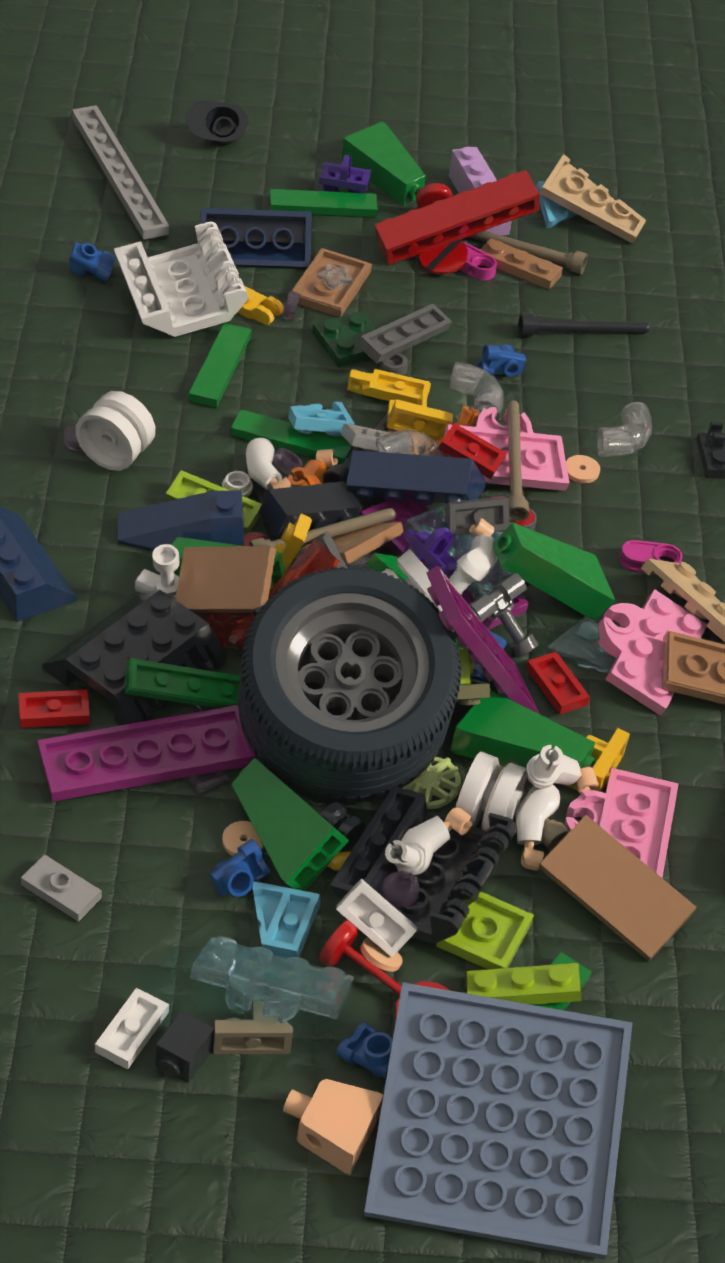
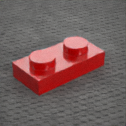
M453 423L438 448L454 458L473 459L481 474L490 480L507 454L456 423Z
M556 651L528 660L526 670L559 715L588 705L590 696Z
M88 689L19 693L20 728L90 724Z

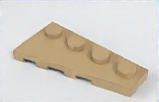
M563 154L542 186L539 194L633 244L646 220L622 200H614L609 196L607 188L602 184L599 186L594 184L587 178L589 175L582 168L578 170L569 164L570 159Z
M647 559L641 569L648 575L657 574L664 581L661 587L669 594L675 593L687 600L688 602L684 607L693 615L704 620L708 619L707 627L725 642V603L720 602L714 596L715 590L708 584L701 582L695 576V569L685 562L674 563Z

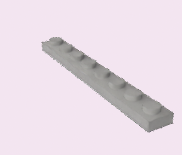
M97 105L72 109L74 123L143 240L169 235L168 222Z

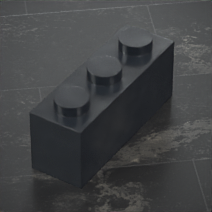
M343 481L269 489L258 514L274 537L278 539L282 537L288 523L295 524L301 513L311 518L312 522L308 530L310 531L358 516L362 506Z

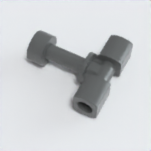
M517 573L506 577L493 587V593L478 597L469 606L481 621L491 616L492 620L499 617L514 641L510 648L516 658H519L532 651L539 644L532 633L524 634L510 611L514 607L511 600L527 589L523 579Z

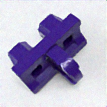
M344 155L341 165L323 163L319 184H323V191L338 192L339 187L347 188L350 193H363L364 191L366 192L371 170L351 167L352 156Z
M438 528L431 534L428 531L415 534L411 529L406 531L403 537L408 542V545L403 554L410 549L421 562L425 560L428 563L426 565L428 570L439 566L445 575L454 573L458 563L447 552L454 541V535L448 528Z

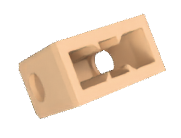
M324 1079L319 1083L313 1097L292 1089L286 1099L283 1112L301 1119L297 1141L302 1146L344 1173L351 1175L380 1117L384 1095Z

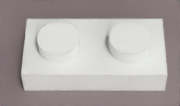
M360 879L336 907V910L391 957L417 931V926L363 879Z
M136 988L95 1043V1053L129 1069L169 1013V1004Z

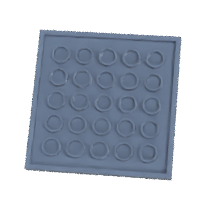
M402 982L364 1216L605 1259L608 1249L633 1022Z

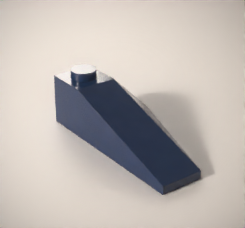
M242 490L210 491L118 513V543L154 551L156 547L163 544L172 545L177 537L245 546Z

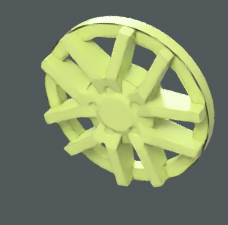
M435 757L425 771L408 785L404 786L403 789L425 794L427 810L436 809L447 805L455 799L461 788V776L458 767L451 763L450 758ZM454 776H455V783L452 782V781H450V779L453 778ZM442 788L451 790V792L448 794ZM433 795L441 798L440 800L430 802Z

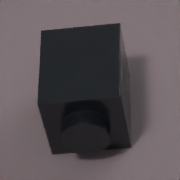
M181 1011L156 1044V1066L167 1076L172 1078L178 1077L189 1083L213 1050L215 1028Z

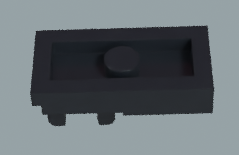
M710 422L708 433L697 434V443L706 478L725 479V433H722V422Z

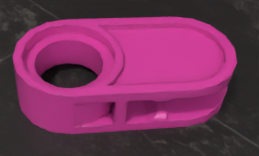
M463 242L468 249V260L459 270L478 280L485 281L494 278L497 267L496 259L482 250ZM478 266H486V267H489V268L485 269V268H480V267H478Z
M630 540L623 544L619 561L627 570L646 573L641 567L647 559L661 560L659 557L665 556L673 559L674 563H680L683 555L680 549L674 545Z

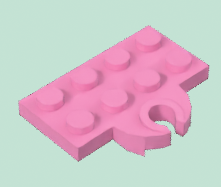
M484 408L478 416L474 427H461L507 453L492 479L490 480L484 475L483 477L486 483L510 485L507 409L503 415V421L506 425H501L495 420L498 412L497 408ZM525 412L520 415L522 487L566 491L570 483L562 437L533 433L529 418ZM452 424L447 425L444 431L445 435L451 428Z
M654 589L648 596L643 608L628 603H619L611 606L598 624L600 640L597 643L605 652L616 657L605 680L658 715H661L667 709L674 694L672 691L662 689L663 637L667 630L701 638L707 623ZM612 620L618 622L621 627L616 626Z
M611 768L606 793L595 790L582 791L581 795L568 806L566 815L569 817H566L564 826L570 832L579 823L574 818H583L587 815L662 878L679 784Z

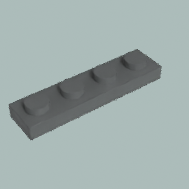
M431 304L362 335L357 345L376 363H379L448 330L452 321L434 304Z

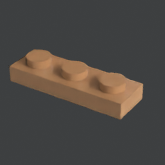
M490 238L480 249L496 259L497 269L548 290L553 287L562 275L563 267L531 255L526 251L511 247L502 241Z

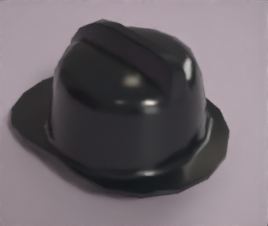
M199 101L188 109L185 116L186 125L192 134L198 138L211 140L221 145L230 144L241 138L248 127V116L245 111L238 105L230 103Z

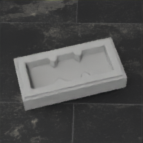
M348 423L344 424L341 430L342 436L351 446L361 447L365 451L405 454L407 449L406 444L395 433Z
M45 854L21 877V885L78 922L102 898V890Z

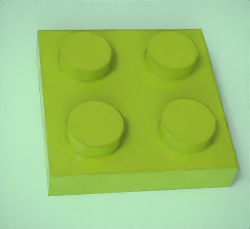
M480 892L477 900L468 905L470 912L464 919L458 933L438 942L436 946L485 969L508 968L532 924L534 915Z

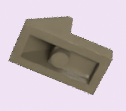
M255 995L252 997L251 1020H242L240 1018L215 1020L214 1054L291 1053L293 1027Z

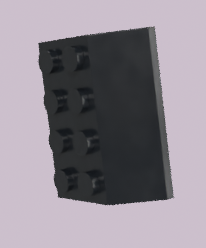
M156 590L136 595L43 663L42 669L65 686L76 678H80L115 704V723L121 726L148 721L153 717V712L145 697L125 694L126 665L130 658L195 668L192 663L193 661L198 669L212 671L214 670L213 668H216L227 659V654L208 622L162 590ZM147 697L152 706L160 711L168 706L167 704L173 702Z
M393 786L333 879L330 888L342 900L360 879H363L417 926V931L411 938L435 944L458 933L464 919L470 912L468 905L477 900L494 867L499 862L500 857L498 855L507 848L508 843L517 830V825L508 817L490 813L488 815L490 828L487 830L471 827L467 833L460 835L452 828L449 831L450 839L433 853L426 871L415 876L403 875L398 871L396 864L387 860L385 855L387 845L390 843L396 847L393 843L394 840L401 841L409 829L436 816L428 814L425 794Z

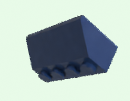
M201 208L200 224L206 222L217 224L223 238V243L226 244L235 265L308 268L310 265L311 212Z
M353 450L346 485L356 498L365 501H371L375 497L384 498L392 503L413 500L421 505H432L433 502L447 505L449 502L478 499L485 488L486 480L473 459Z
M0 507V597L16 621L19 622L77 601V596L22 517L17 513Z

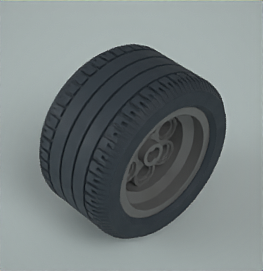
M334 567L333 569H322L319 572L314 571L312 574L308 573L305 576L299 577V579L293 580L278 590L275 595L273 594L256 614L245 637L238 691V710L241 726L247 742L254 754L257 755L259 761L283 783L288 784L290 788H294L298 792L302 791V794H308L310 797L315 796L316 799L321 798L325 801L328 799L330 802L344 801V803H355L356 801H369L371 798L373 800L381 798L384 795H388L393 786L403 788L421 775L434 760L444 742L461 683V661L453 632L448 631L442 623L438 614L439 609L435 607L434 603L430 602V599L425 597L423 593H419L418 589H414L411 584L408 585L407 582H402L401 579L394 578L393 575L388 576L385 572H375L373 569L366 570V568L359 569V567H341L339 569ZM384 676L389 682H380L375 677ZM315 682L322 688L313 690L308 688L306 684ZM370 704L375 706L378 711L368 712L362 706ZM330 708L340 709L344 714L335 716L330 714L327 710H329Z

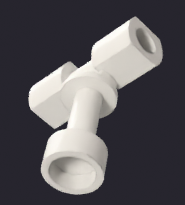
M163 544L156 547L152 553L153 566L161 574L158 575L144 569L136 579L135 590L141 594L162 590L175 599L179 576L174 574V571L179 566V552L174 546Z

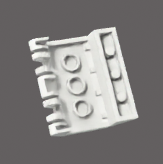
M206 222L195 226L197 244L147 257L141 241L114 249L143 324L176 337L230 321L247 301L248 293L242 280L239 279V273L226 244L223 243V238L217 224L214 222Z

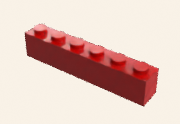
M527 170L512 173L505 178L494 182H487L480 187L460 192L444 200L435 201L431 205L420 209L410 210L406 214L392 219H385L381 223L375 224L376 241L389 266L539 211V192Z

